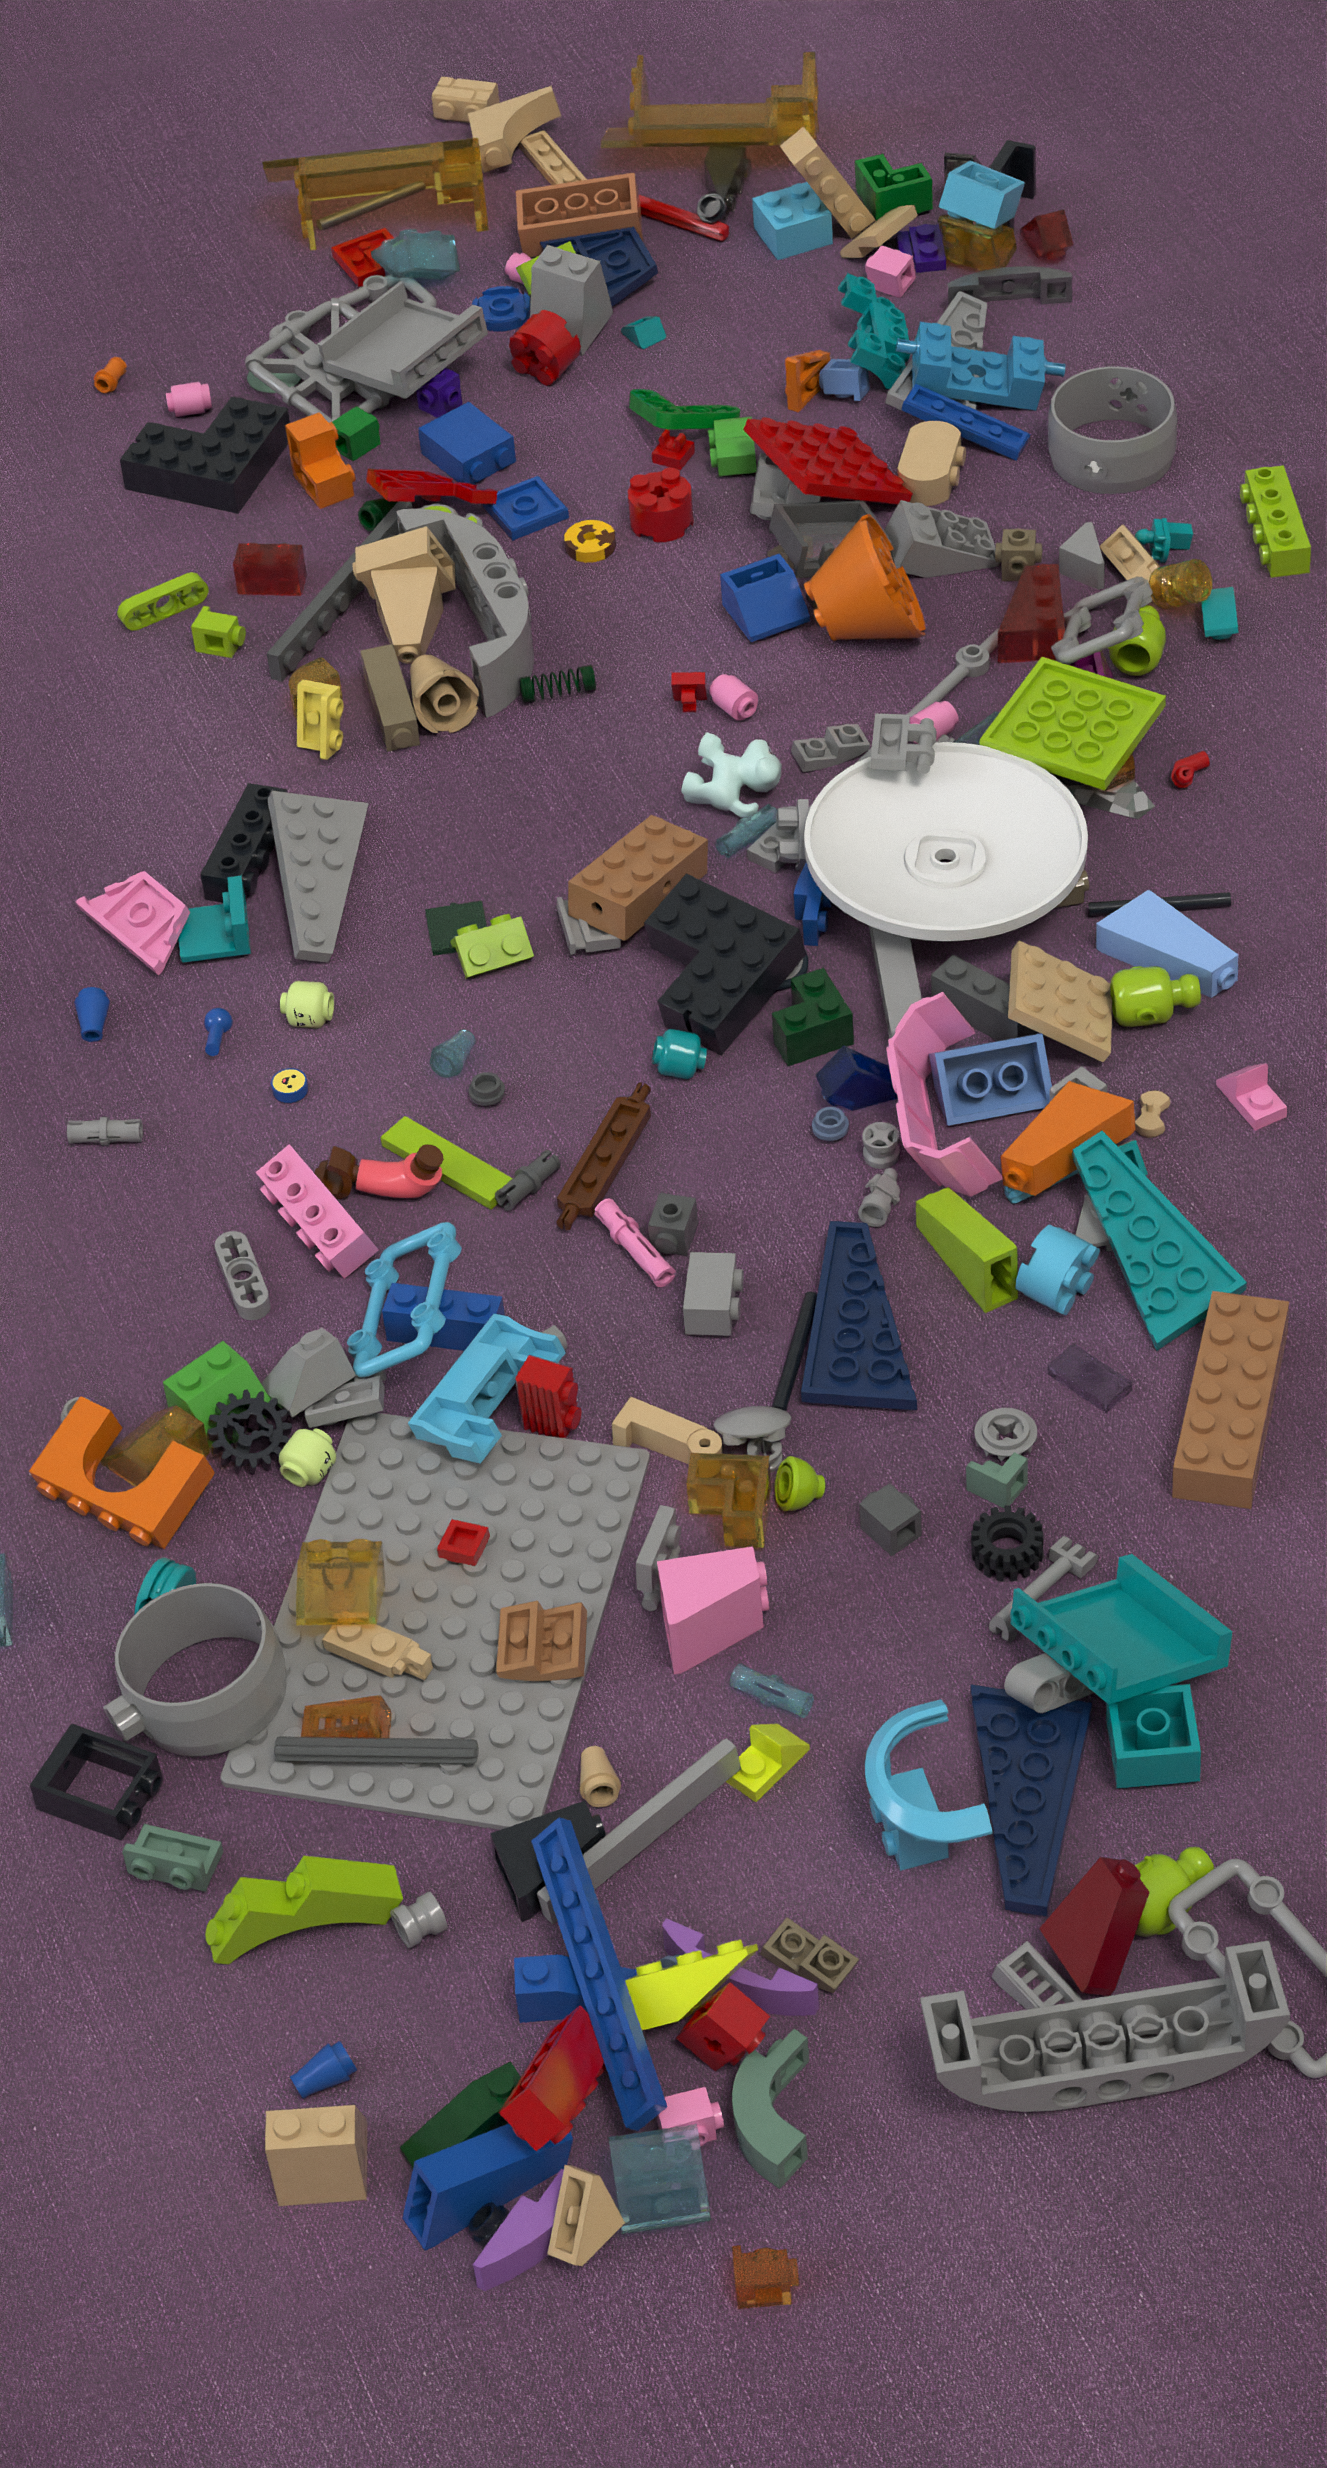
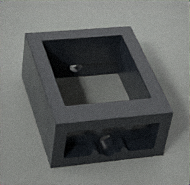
M71 1723L30 1784L37 1810L122 1841L129 1829L138 1824L143 1808L149 1798L159 1792L163 1782V1774L160 1770L157 1754ZM87 1760L134 1777L114 1810L65 1793Z

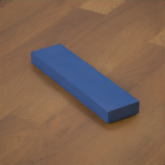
M918 384L914 385L904 400L901 409L924 421L950 423L960 431L961 437L1017 461L1028 444L1031 435Z

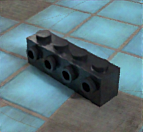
M248 783L200 874L205 900L223 903L222 892H229L228 877L242 876L246 901L250 893L255 892L258 878L262 870L267 869L270 854L273 848L276 847L268 798L271 791L287 793V789Z

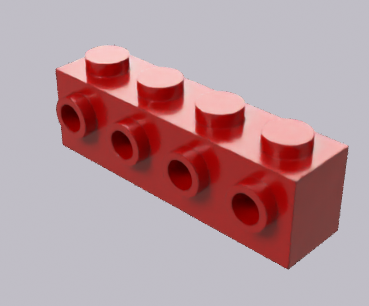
M581 2005L550 2030L499 2112L512 2126L515 2134L520 2139L527 2141L535 2151L539 2150L548 2141H551L554 2145L557 2144L571 2131L574 2125L570 2121L585 2108L586 2103L583 2100L598 2086L599 2082L596 2078L606 2070L589 2015Z

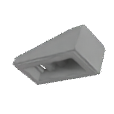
M1028 1941L996 1965L991 1976L1005 1992L1026 2009L1055 2005L1061 1999L1065 2003L1082 2001L1079 1995ZM1024 1967L1029 1972L1020 1978L1016 1973ZM1035 1978L1042 1982L1033 1990L1027 1986ZM1050 1989L1054 1994L1045 2002H1042L1039 1996Z

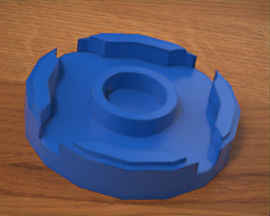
M498 286L483 291V296L479 299L476 296L472 305L482 307L487 330L505 332L521 327L530 317L531 298L526 292H524L525 294L519 293L518 288Z

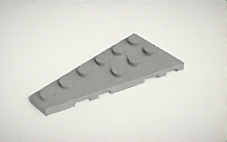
M959 291L937 322L941 325L951 326L952 347H964L982 351L987 303ZM912 359L887 393L885 403L899 410L902 409L904 400L912 390ZM950 398L976 410V402Z
M271 791L268 805L295 959L328 963L333 954L369 803Z

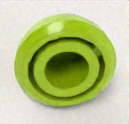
M788 1456L785 1458L777 1470L775 1479V1497L780 1508L783 1511H795L809 1505L814 1498H822L825 1491L824 1477L817 1475L810 1464L798 1457Z

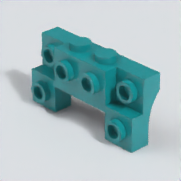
M847 273L838 286V291L845 294L841 300V305L863 314L857 322V330L848 342V347L855 349L850 362L873 372L880 378L885 388L891 389L906 368L905 363H907L911 356L909 353L895 352L897 338L909 340L905 315L887 298L876 297L875 285L870 280Z

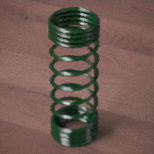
M592 665L578 667L576 677L571 668L568 670L567 678L565 673L560 670L559 683L553 671L550 673V684L547 676L542 673L541 686L536 675L532 676V681L530 676L520 677L523 702L535 701L534 678L537 682L541 699L544 700L543 676L550 697L553 698L552 674L559 696H562L561 673L568 694L571 695L570 671L578 693H580L579 670L582 675L585 691H595L596 681Z

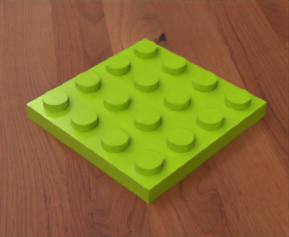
M1041 657L982 735L980 745L1031 761L1050 773L1106 790L1165 708L1166 696Z

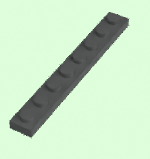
M397 502L360 546L399 535L396 511L412 509V502ZM356 551L267 652L271 679L283 682L289 673L296 669L298 663L307 652L313 649L315 643L325 631L331 628L332 623L348 608L356 595L365 588L363 582L358 581L353 572V562H356Z

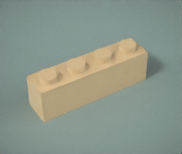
M804 127L780 145L793 165L851 239L875 221L869 210Z

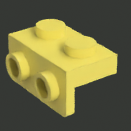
M302 680L297 684V747L320 751V759L328 760L342 746L343 732L340 730V717L343 713L344 703L340 699V686Z

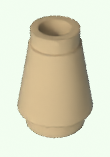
M591 1746L581 1753L580 1794L591 1806L606 1807L616 1801L621 1789V1782L610 1764L605 1751L601 1747Z

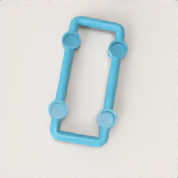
M443 1222L388 1246L382 1252L379 1259L372 1261L366 1267V1281L372 1290L362 1329L354 1332L347 1340L348 1352L354 1358L353 1370L358 1377L374 1375L422 1354L430 1346L433 1335L445 1324L446 1318L439 1308L449 1264L459 1256L462 1250L461 1245L455 1239L456 1228L453 1224ZM427 1245L429 1247L428 1253L434 1260L425 1302L417 1305L410 1315L412 1325L418 1332L417 1338L410 1343L377 1356L382 1349V1344L376 1338V1333L386 1292L390 1289L391 1284L396 1283L399 1278V1273L393 1267V1263L397 1258Z

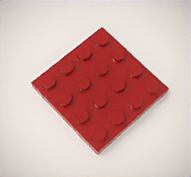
M763 417L761 420L748 418L743 430L804 495L899 504L901 500L910 502L913 493L903 486L904 481L894 475L887 468V463L880 460L872 452V448L864 444L857 437V433L849 427L840 426L839 429L819 423L810 426L793 420L784 423L767 417Z

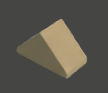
M565 2165L548 2255L576 2266H583L625 2224V2221L599 2175L572 2165Z

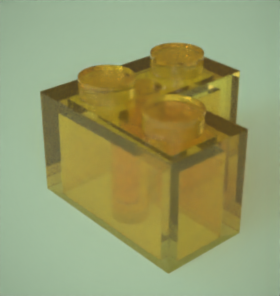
M690 1453L686 1483L689 1514L722 1515L725 1546L765 1548L772 1488L770 1457Z

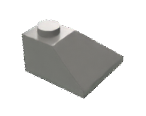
M321 1327L318 1330L308 1332L301 1338L300 1342L292 1346L261 1384L270 1399L276 1398L278 1400L277 1405L283 1410L286 1409L288 1414L294 1417L355 1377L356 1374L339 1340Z

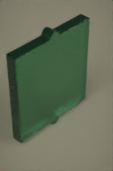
M482 901L462 904L453 902L449 906L425 909L433 956L457 952L456 947L452 948L450 942L455 936H458L456 930L473 924H477L478 929L487 927Z

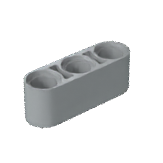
M1046 1653L1015 1665L1009 1671L1004 1684L1007 1695L1039 1713L1050 1711L1094 1693Z

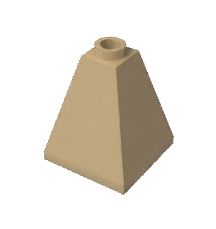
M437 566L371 571L378 615L390 644H393L398 661L406 664L413 663L415 659L425 655L443 613V601Z

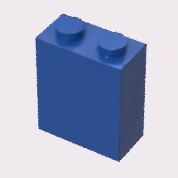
M470 402L418 428L421 454L457 482L475 484L516 462L514 436Z

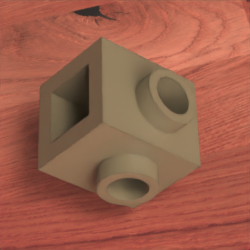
M1020 528L1003 529L1002 543H996L995 562L1002 563V581L1035 582L1036 563H1042V543H1036V530Z

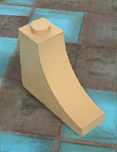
M552 86L468 113L475 149L483 171L487 172L511 164L516 146L526 135L544 123L561 117Z

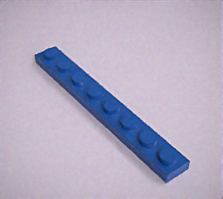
M559 1817L531 1842L625 2127L639 2131L668 2106L572 1822Z

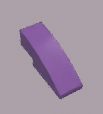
M563 2169L559 2171L538 2202L523 2195L520 2197L473 2263L478 2288L486 2291L505 2283L532 2268L548 2256Z

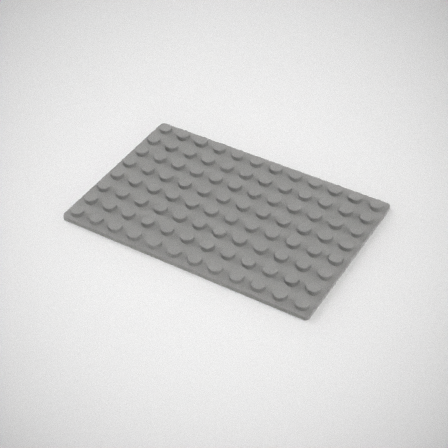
M374 1413L366 1417L350 1418L344 1429L336 1452V1461L330 1468L274 1625L280 1639L279 1644L283 1651L286 1665L287 1687L284 1700L272 1721L260 1733L244 1744L229 1750L220 1776L222 1785L239 1790L497 1830L542 1816L545 1813L648 1470L650 1454L645 1449L499 1429L502 1435L481 1464L451 1457L446 1446L417 1439L408 1425L412 1417ZM451 1519L489 1528L490 1538L476 1567L439 1558L437 1547ZM537 1600L544 1610L582 1602L587 1610L584 1676L551 1681H523L499 1678L496 1668L501 1608ZM345 1611L418 1643L420 1649L431 1654L433 1670L425 1680L403 1672L402 1675L395 1674L391 1678L327 1651L323 1646L322 1639L341 1613ZM279 1736L475 1739L478 1742L479 1754L478 1760L474 1764L278 1761L275 1757L274 1746L276 1738Z

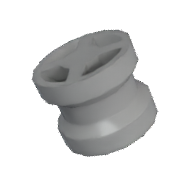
M875 1122L868 1125L862 1133L864 1161L869 1166L877 1169H885L895 1165L900 1158L898 1145L899 1131L897 1128L886 1122Z

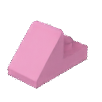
M1267 1063L1248 1066L1216 1080L1217 1087L1255 1131L1287 1117V1106L1267 1084Z

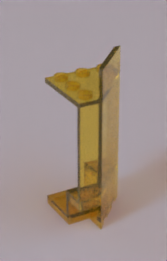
M803 52L802 85H771V98H766V103L668 105L650 104L643 55H637V67L631 68V83L634 86V92H630V110H634V117H629V128H608L601 140V148L782 145L802 127L808 131L815 141L819 132V86L815 52Z
M478 138L262 161L268 183L294 180L295 188H299L297 199L299 214H301L302 235L303 239L309 238L310 250H316L313 201L382 194L410 183H425L426 189L436 188L438 205L473 201L477 232L489 231Z

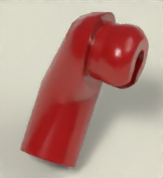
M1201 751L1175 761L1171 772L1173 784L1179 788L1190 786L1193 781L1194 772L1209 767L1210 761L1207 753Z

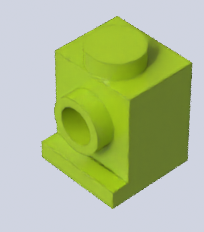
M203 606L191 626L195 651L232 658L238 647L243 645L246 637L245 627L239 626L237 616L211 612L208 606Z

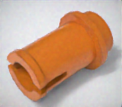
M112 357L104 369L96 372L94 385L97 390L102 393L113 392L117 388V381L127 371V365L121 358Z

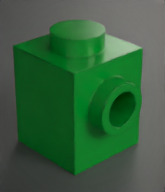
M357 406L332 421L338 433V440L335 441L336 448L341 455L352 462L381 444L378 419Z

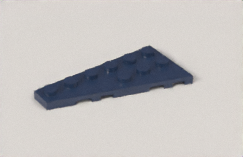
M830 1221L801 1388V1402L917 1410L916 1395L910 1382L907 1363L905 1364L901 1341L890 1302L886 1296L885 1284L877 1264V1256L868 1224Z
M970 1684V1695L1005 1910L1047 1917L1092 1717V1703L1075 1700L1050 1711L1039 1713L1007 1695L1005 1689Z

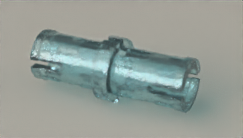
M766 804L752 816L744 817L737 821L736 826L732 830L716 839L715 845L722 856L725 855V858H730L742 847L749 843H755L760 838V835L776 823V808Z
M741 1663L735 1667L730 1678V1687L759 1698L760 1703L767 1707L775 1705L795 1713L801 1718L807 1716L814 1701L812 1693L804 1692L784 1683L781 1676L776 1674L768 1676ZM762 1684L766 1687L785 1694V1697L783 1698L777 1694L769 1692L763 1688H760L758 1685Z

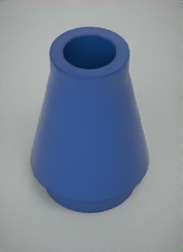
M84 988L78 993V997L74 1001L81 1028V1037L85 1041L96 1042L103 1037V1028L110 1000L105 991L100 988Z
M339 2040L331 2046L327 2043L290 2078L304 2099L311 2094L349 2081V2075L356 2072L357 2068Z

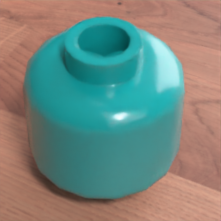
M668 1029L663 1036L656 1037L652 1064L657 1065L658 1072L661 1075L688 1080L694 1076L696 1069L703 1070L707 1048L701 1047L700 1037L695 1033Z

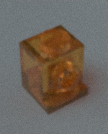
M741 2245L732 2246L738 2309L792 2304L790 2287L799 2286L797 2258L788 2259L787 2249L760 2248L753 2252L742 2253Z

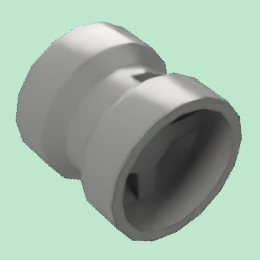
M429 1891L418 1896L414 1904L410 1906L402 1904L390 1912L401 1940L409 1949L420 1944L424 1936L428 1934L438 1935L448 1929L443 1911L434 1895Z

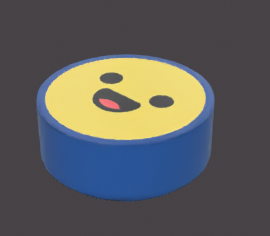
M287 1068L277 1072L271 1079L273 1096L278 1101L284 1103H293L304 1098L308 1092L307 1077L304 1072L295 1068Z

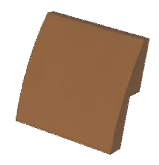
M537 1600L501 1608L496 1668L498 1677L523 1681H551L583 1677L587 1630V1610L583 1603L579 1602L544 1610Z

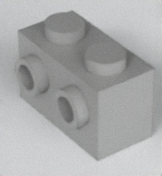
M690 1252L683 1305L685 1334L731 1336L733 1320L740 1319V1298L736 1297V1292H743L744 1271L743 1269H737L736 1253Z

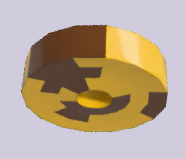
M584 520L569 527L564 534L565 551L569 557L576 561L585 563L598 562L612 555L616 549L615 531L611 525L603 521Z

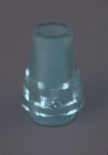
M461 1029L455 1035L434 1047L430 1058V1065L433 1071L439 1076L446 1078L458 1075L462 1071L468 1055L476 1043L474 1035L468 1030Z

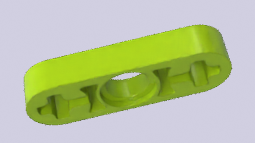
M194 572L186 573L125 599L118 607L117 615L129 630H139L200 604L207 597L209 588L199 574ZM170 596L169 601L164 606L156 607L160 598Z

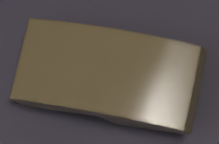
M788 1917L765 1943L760 1955L776 1966L817 1983L818 1988L831 1993L838 1989L859 1961L857 1957L825 1934L819 1940Z

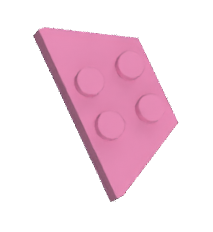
M145 871L129 877L124 882H116L105 887V894L89 901L83 896L75 901L81 911L158 976L163 972L190 914V911L183 902Z

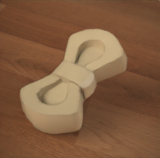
M1153 1090L1143 1093L1140 1096L1141 1115L1135 1121V1129L1143 1137H1157L1165 1131V1125L1160 1116L1161 1112L1170 1106V1098L1160 1091Z

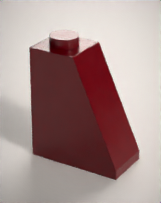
M1100 1857L1039 1928L1082 1993L1110 1996L1115 1991L1150 1892L1140 1879L1141 1874L1138 1868L1128 1860Z

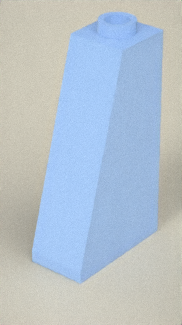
M1150 890L1142 893L1096 923V949L1101 953L1133 966L1162 967L1169 973L1171 980L1179 979L1185 974H1193L1199 979L1201 994L1210 998L1224 989H1229L1238 981V954Z

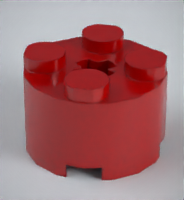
M541 310L538 314L533 313L510 337L509 348L513 357L511 364L518 373H526L537 377L545 386L551 385L580 355L581 345L577 334L572 337L570 332L564 327L567 321L556 313L547 310Z
M669 467L661 472H651L646 475L638 474L631 478L628 489L631 530L636 536L641 537V534L651 536L654 542L657 543L670 542L683 537L685 529L690 525L693 526L694 517L691 484L686 478L680 476V471Z

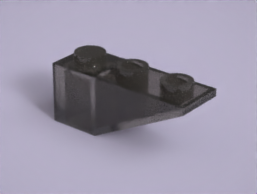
M711 143L704 159L706 187L709 193L719 194L725 200L727 211L720 222L726 224L730 212L735 211L737 195H741L743 192L744 179L750 175L751 160L747 159L746 146Z

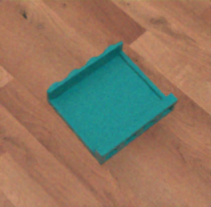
M1133 1554L1119 1557L1116 1579L1037 1603L1020 1588L1014 1589L1010 1624L1109 1705L1228 1667L1233 1631Z

